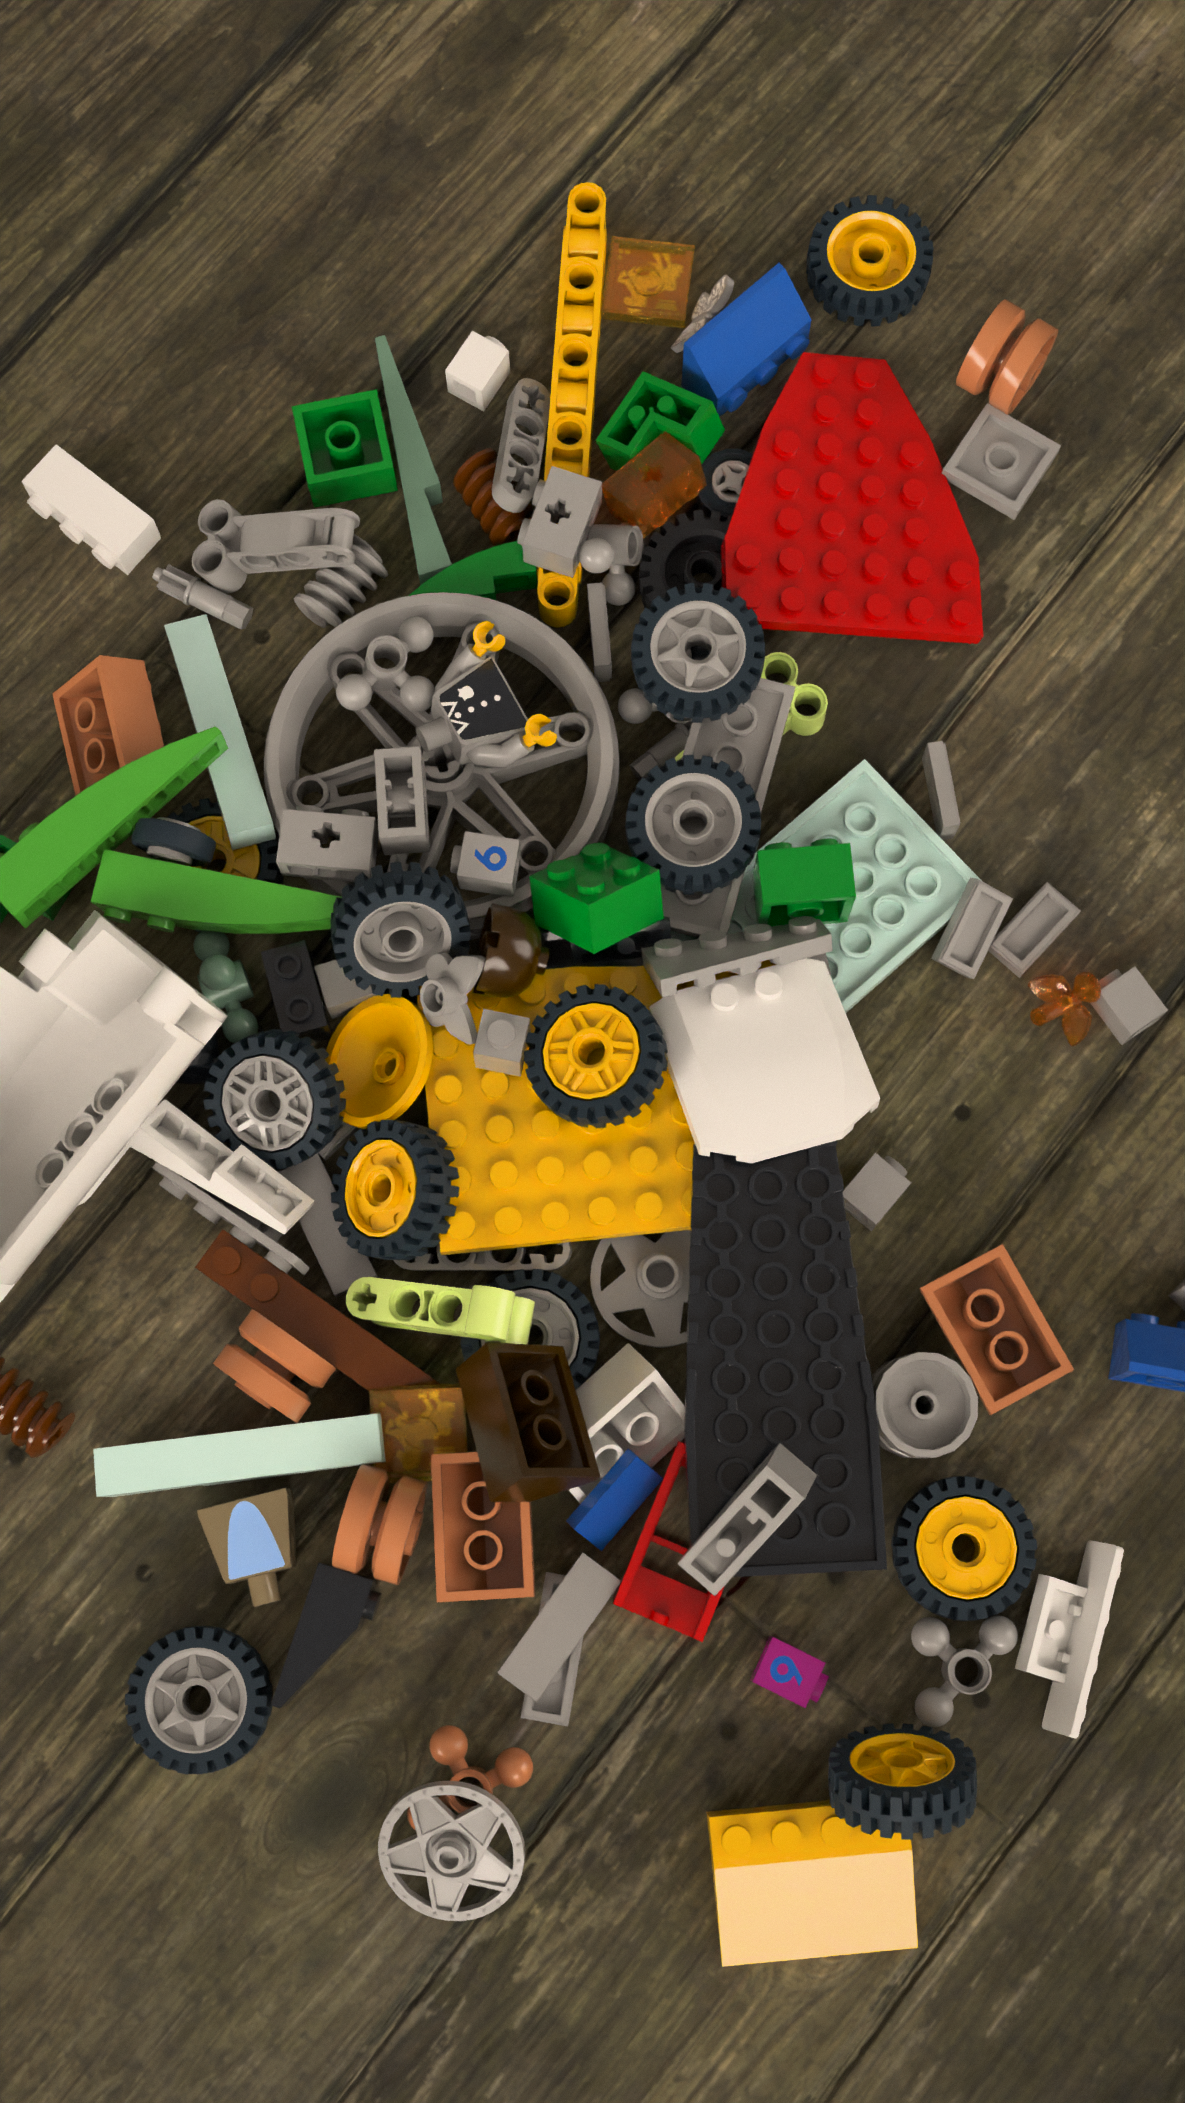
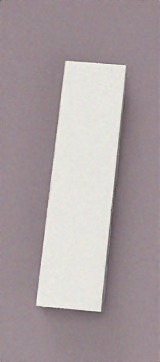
M166 1099L153 1110L133 1135L128 1145L284 1235L314 1203L311 1197L241 1144L233 1152Z

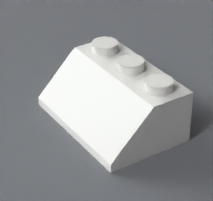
M629 1343L576 1390L601 1477L594 1482L569 1489L568 1491L581 1504L628 1448L652 1468L677 1445L678 1441L681 1442L684 1439V1404L659 1372Z

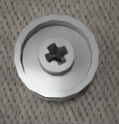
M916 1352L885 1362L871 1375L878 1419L879 1445L883 1449L904 1458H936L955 1451L970 1437L978 1418V1396L971 1377L956 1361L939 1353ZM917 1399L918 1403L925 1405L924 1413L917 1411L915 1407Z

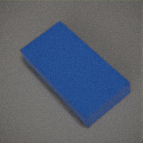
M628 1448L566 1522L602 1551L663 1478Z

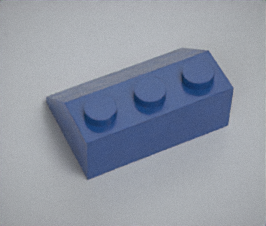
M780 263L775 265L684 342L681 386L685 390L713 401L719 417L727 410L729 412L737 410L746 400L748 392L758 384L760 386L767 384L776 375L782 363L788 358L794 360L799 357L809 344L811 318L786 269Z
M1132 1313L1130 1320L1124 1319L1115 1325L1109 1379L1185 1392V1322H1177V1328L1158 1325V1317Z

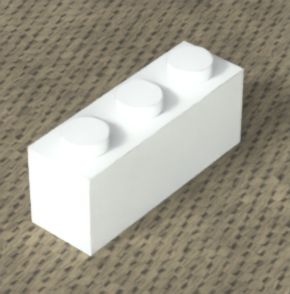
M57 444L22 480L30 496L27 500L30 507L44 519L51 515L60 522V529L73 542L79 544L83 540L93 548L92 554L109 569L116 566L128 575L161 539L153 518Z

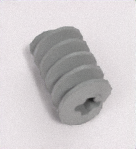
M355 534L353 535L351 550L355 554L354 563L348 566L328 567V569L320 568L315 573L317 582L309 581L304 586L306 595L298 593L294 597L296 605L303 614L322 628H325L328 624L337 627L343 623L338 616L340 611L349 616L355 614L349 600L353 599L363 604L366 598L360 588L364 586L372 591L377 589V585L371 577L373 573L384 579L389 575L382 564L381 557L365 540Z

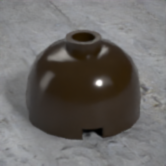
M494 903L488 908L477 950L480 951L479 955L485 958V964L479 979L472 988V993L489 997L507 998L519 995L529 988L535 974L544 975L548 963L549 948L541 946V931L535 920L525 912Z

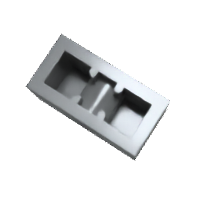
M551 466L547 480L540 479L536 486L532 505L536 506L532 519L525 518L519 531L517 543L522 545L523 561L525 563L571 578L574 577L580 562L579 550L582 544L588 540L589 531L595 522L602 503L601 481Z
M421 747L374 749L378 831L384 855L430 852L425 764Z
M299 805L296 807V810L283 809L276 863L282 876L355 882V877L363 872L369 879L372 878L371 868L376 865L379 840L376 818L369 817L367 812L357 809H346L342 811V814L324 813L323 809L312 805ZM334 836L336 840L331 841L329 848L322 847L321 844H326L328 837Z

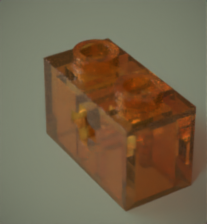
M664 431L603 482L602 491L609 512L626 525L638 526L642 531L644 539L653 530L661 527L685 503L694 499L707 486L699 456Z

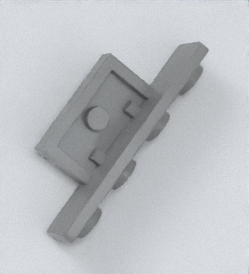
M155 1162L152 1166L163 1177L159 1183L162 1188L179 1200H182L186 1194L195 1199L198 1203L193 1209L215 1225L221 1218L231 1224L233 1227L229 1234L250 1249L256 1243L269 1251L264 1258L284 1273L288 1274L290 1269L294 1268L302 1275H305L310 1269L296 1255L277 1243L282 1236L281 1232L204 1188L200 1190L179 1174L160 1163Z

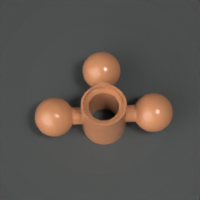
M445 1725L438 1728L431 1736L429 1744L431 1755L438 1763L449 1765L454 1775L450 1781H460L465 1777H474L481 1782L484 1790L493 1795V1788L500 1784L516 1788L526 1784L532 1776V1759L521 1748L511 1747L503 1750L498 1755L494 1768L486 1772L480 1767L468 1766L464 1758L468 1750V1740L460 1728L453 1725ZM442 1795L438 1797L450 1810L454 1809L459 1814L479 1804L465 1803L459 1796ZM408 1807V1822L410 1826L415 1830L410 1808Z

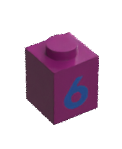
M769 1636L750 1681L806 1708L809 1699L816 1703L818 1702L829 1676L822 1673L825 1662Z

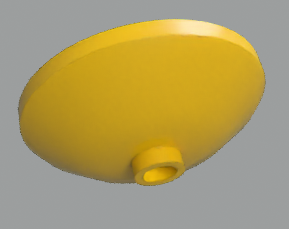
M390 994L368 998L348 1012L332 1034L326 1049L329 1056L325 1060L329 1065L336 1063L340 1072L334 1075L336 1081L343 1080L345 1090L340 1093V1098L346 1099V1106L339 1114L344 1117L343 1122L357 1128L368 1129L367 1124L371 1122L395 1120L414 1103L421 1093L431 1068L433 1037L430 1024L423 1011L412 1001L403 997L391 998Z

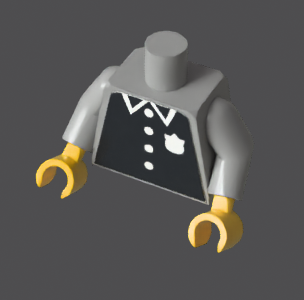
M484 621L475 627L473 632L475 644H468L450 663L435 686L431 705V714L434 720L416 727L418 740L425 752L428 753L448 744L454 757L460 764L472 762L475 765L506 768L531 753L536 743L548 747L556 742L557 735L550 730L539 736L540 729L544 725L549 724L551 719L543 714H535L527 719L493 656L486 659L485 653L487 650L492 652L499 651L505 645V637L501 634L496 635L487 644L486 634L493 629V623Z

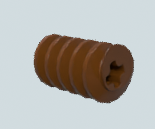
M487 448L474 454L459 468L455 474L453 484L456 491L462 494L464 503L471 507L472 515L480 521L483 532L489 535L490 542L495 547L504 543L518 541L523 520L531 515L533 506L529 503L524 511L512 513L504 510L495 502L492 496V484L497 452L492 448ZM512 480L511 484L513 485V487L515 485V481Z
M0 1357V1372L5 1364V1358ZM15 1367L4 1375L0 1373V1433L2 1435L11 1434L13 1444L17 1447L26 1445L25 1452L28 1456L37 1458L53 1448L65 1436L74 1422L75 1414L72 1412L60 1420L58 1415L63 1406L60 1401L55 1402L46 1409L44 1403L48 1397V1392L42 1390L34 1397H31L29 1394L34 1381L30 1378L19 1386L15 1385L20 1373L19 1369Z

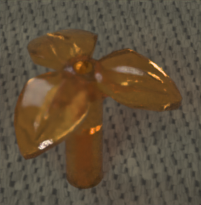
M1081 972L1076 975L1073 990H1071L1068 981L1062 975H1042L1028 983L1030 990L1046 1002L1031 1011V1021L1037 1026H1042L1063 1015L1062 1027L1071 1046L1079 1044L1088 1034L1092 1021V1016L1088 1009L1082 1005V1001L1097 1002L1101 996L1100 983L1095 975L1090 972Z

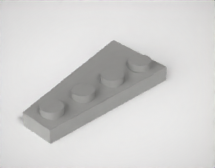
M808 916L796 917L789 920V924L773 927L767 924H753L745 927L743 932L726 934L721 931H711L701 934L699 939L683 942L678 939L659 940L653 947L642 948L643 966L663 998L677 994V985L694 981V985L699 988L716 983L715 974L725 971L743 976L758 972L757 969L761 967L762 961L770 960L773 964L783 965L833 951L832 935L820 919Z

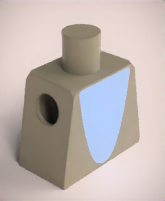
M283 1488L197 1510L198 1518L224 1582L232 1584L247 1580L253 1607L281 1601L276 1572L295 1568L297 1564L294 1496L292 1489Z

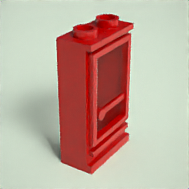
M678 1441L613 1604L703 1642L724 1587L714 1596L709 1591L704 1593L641 1566L651 1541L682 1555L688 1551L687 1548L654 1535L680 1467L686 1468L685 1444Z

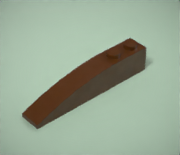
M225 1230L220 1232L195 1266L205 1276L273 1322L402 1415L403 1413L394 1392L391 1390L392 1388L443 1386Z

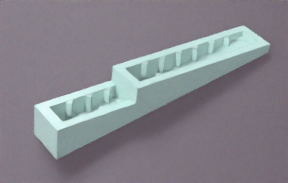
M207 614L164 625L196 733L216 726L222 732L229 748L209 765L207 770L213 784L232 850L276 839L272 817Z
M381 1414L93 1449L96 1497H117L199 1485L209 1486L386 1462Z

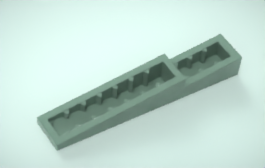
M385 335L375 338L419 580L420 585H422L425 581L452 565L431 510V506L443 503L440 481L387 339Z

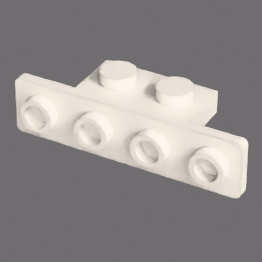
M1089 1540L1086 1544L1076 1585L1051 1576L1038 1574L1015 1669L1053 1680L1042 1721V1728L1074 1739L1079 1736L1081 1724L1086 1714V1704L1093 1675L1097 1670V1659L1104 1630L1109 1621V1610L1116 1581L1121 1572V1561L1124 1553L1122 1547Z

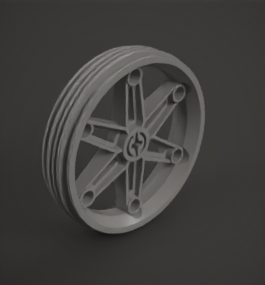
M442 592L400 597L377 604L339 624L304 656L291 674L272 714L266 737L264 783L267 802L279 835L283 809L296 810L297 806L304 805L301 803L303 798L311 792H318L323 795L319 803L312 806L323 809L324 813L342 814V811L346 809H357L367 813L376 812V791L339 797L337 790L339 787L374 777V754L299 779L302 746L310 722L318 707L333 687L336 690L339 681L344 675L349 672L363 673L364 660L370 642L383 635L393 636L398 639V629L407 618L416 616L426 619L432 626L434 637H462L453 660L468 644L475 643L473 632L479 623L484 621L493 623V629L486 634V642L490 643L498 634L505 637L503 648L526 659L543 672L561 691L573 710V713L548 717L551 719V722L540 729L539 736L549 730L556 733L557 739L552 746L532 751L506 768L484 767L475 765L472 762L460 764L457 762L448 744L427 753L423 750L416 735L406 746L370 703L363 709L354 711L386 749L421 747L425 764L427 806L441 808L429 836L430 852H423L419 861L422 873H424L428 866L436 868L455 820L470 832L504 837L464 803L478 789L520 835L518 839L521 845V860L518 872L524 878L516 882L514 897L490 894L464 901L469 918L471 940L478 939L486 912L492 903L515 908L533 918L534 911L529 876L547 868V865L553 861L578 855L583 847L588 844L604 842L613 819L618 795L619 751L614 719L597 679L584 660L557 633L530 614L511 605L470 594ZM487 650L485 653L486 659L493 656L497 663L500 650L495 652ZM397 687L388 691L372 688V694L376 693L413 726L419 727L434 720L431 712L430 714L426 711L415 712L406 708L400 699V690ZM568 730H577L584 735L576 742H568L561 738V735ZM587 755L588 773L582 803L571 828L555 850L499 784ZM446 762L448 771L439 772L437 764ZM535 851L546 855V861L539 866H530L523 860L527 854ZM409 853L391 855L387 872H391V862H401L403 871H407L409 864L406 863ZM304 878L316 892L341 897L342 889L347 883L355 887V882Z

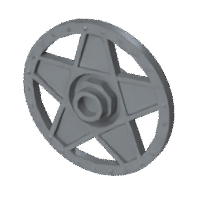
M690 1230L665 1232L656 1243L643 1235L606 1238L600 1241L592 1260L590 1273L593 1299L606 1323L625 1339L639 1345L656 1348L673 1347L687 1343V1331L680 1334L683 1305L688 1303ZM611 1245L625 1272L601 1291V1266L607 1249ZM644 1309L655 1337L631 1330L613 1314Z
M436 1781L410 1790L392 1806L379 1834L378 1856L386 1881L395 1894L408 1906L435 1919L467 1921L483 1917L495 1911L511 1897L517 1888L523 1872L525 1844L515 1817L494 1795L469 1783ZM436 1795L461 1796L476 1801L479 1804L455 1815ZM409 1807L417 1834L390 1844L394 1824ZM501 1823L505 1826L513 1846V1865L489 1846ZM399 1874L427 1877L430 1901L411 1890ZM469 1884L498 1890V1892L483 1902L459 1907Z

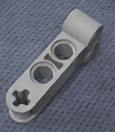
M216 499L207 503L200 511L198 526L208 537V540L202 542L195 549L192 556V567L196 573L215 589L225 594H230L240 589L246 581L247 574L348 566L354 563L355 554L351 550L354 529L359 526L360 518L354 512L342 508H323L242 516L225 500Z

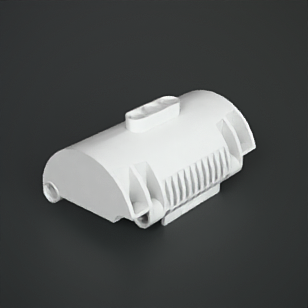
M96 910L88 917L68 944L47 929H44L20 958L19 962L25 969L18 977L0 966V1302L75 1208L85 1203L130 1148L128 1145L133 1135L228 1017L202 993Z

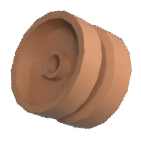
M1004 299L994 309L974 340L960 368L956 385L973 395H978L984 392L992 383L989 391V404L1008 415L1018 406L1039 376L1055 343L1059 329L1042 319H1036L1030 322L1021 333L1025 324V310Z
M251 1309L238 1329L240 1335L259 1350L252 1356L236 1344H226L213 1364L236 1381L234 1385L269 1410L271 1407H274L298 1423L311 1405V1402L306 1393L290 1383L291 1380L297 1375L312 1387L323 1388L336 1368L263 1315Z
M362 1464L353 1480L342 1513L333 1550L332 1566L357 1574L364 1568L372 1548L375 1547L371 1567L374 1578L399 1585L410 1556L413 1555L424 1516L423 1509L427 1496V1481L406 1475L402 1476L394 1485L389 1500L386 1502L389 1489V1478L386 1470Z

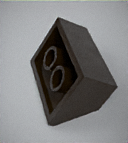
M487 1342L456 1368L490 1502H531L594 1482L601 1477L563 1346Z

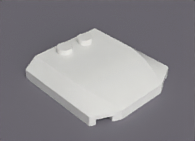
M805 958L783 965L758 969V972L743 976L735 975L719 979L714 984L699 988L692 986L677 990V994L663 997L649 1006V1011L663 1032L662 1036L668 1053H665L668 1061L667 1068L699 1155L710 1157V1152L736 1156V1161L747 1163L770 1159L840 1140L853 1130L854 1124L867 1112L870 1111L872 1113L878 1107L880 1096L824 961Z

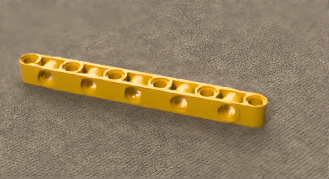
M590 182L574 186L568 197L567 219L562 242L544 481L547 480L551 466L586 477L590 475L607 242L605 193L601 187ZM587 209L593 210V212H589V213H585V212H581V211H582V210H587ZM584 284L588 285L589 287L579 289L575 288L574 286ZM578 360L582 361L584 364L580 366H571L567 363ZM575 438L578 442L567 445L563 444L561 440ZM580 562L573 578L537 567L539 615L547 625L556 628L564 627L570 624L576 617L579 584H581L583 570ZM553 596H562L568 600L559 606L551 605L547 602Z

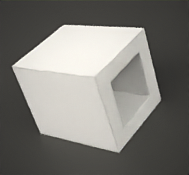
M472 331L445 370L448 392L484 412L510 374L509 351L496 338L491 336L483 337Z

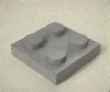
M987 403L944 467L942 474L946 476L949 483L1015 520L1057 456L1061 445Z

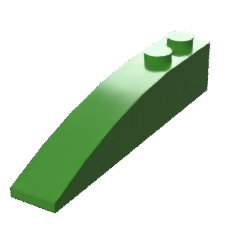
M215 726L170 743L130 762L84 789L47 816L42 822L33 823L21 833L17 844L6 853H0V903L26 929L101 862L104 849L114 851L133 834L135 825L140 818H151L229 749L222 732Z
M104 849L91 902L104 911L103 917L125 924H130L132 917L148 920V927L164 932L173 933L175 926L187 929L233 934H282L331 929L330 920L331 913H334V902L337 897H342Z

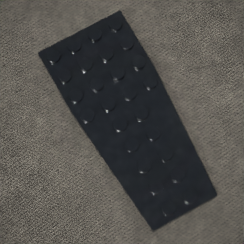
M837 1140L755 1163L736 1161V1156L710 1152V1157L699 1155L695 1143L693 1145L684 1416L690 1547L779 1443L817 1474L806 1498L733 1577L887 1570L878 1419L870 1364L867 1361L864 1343L865 1330L863 1316L860 1314L856 1288L858 1282L856 1268L853 1267L849 1239L851 1238L849 1221L846 1219L843 1179L839 1171L836 1150Z

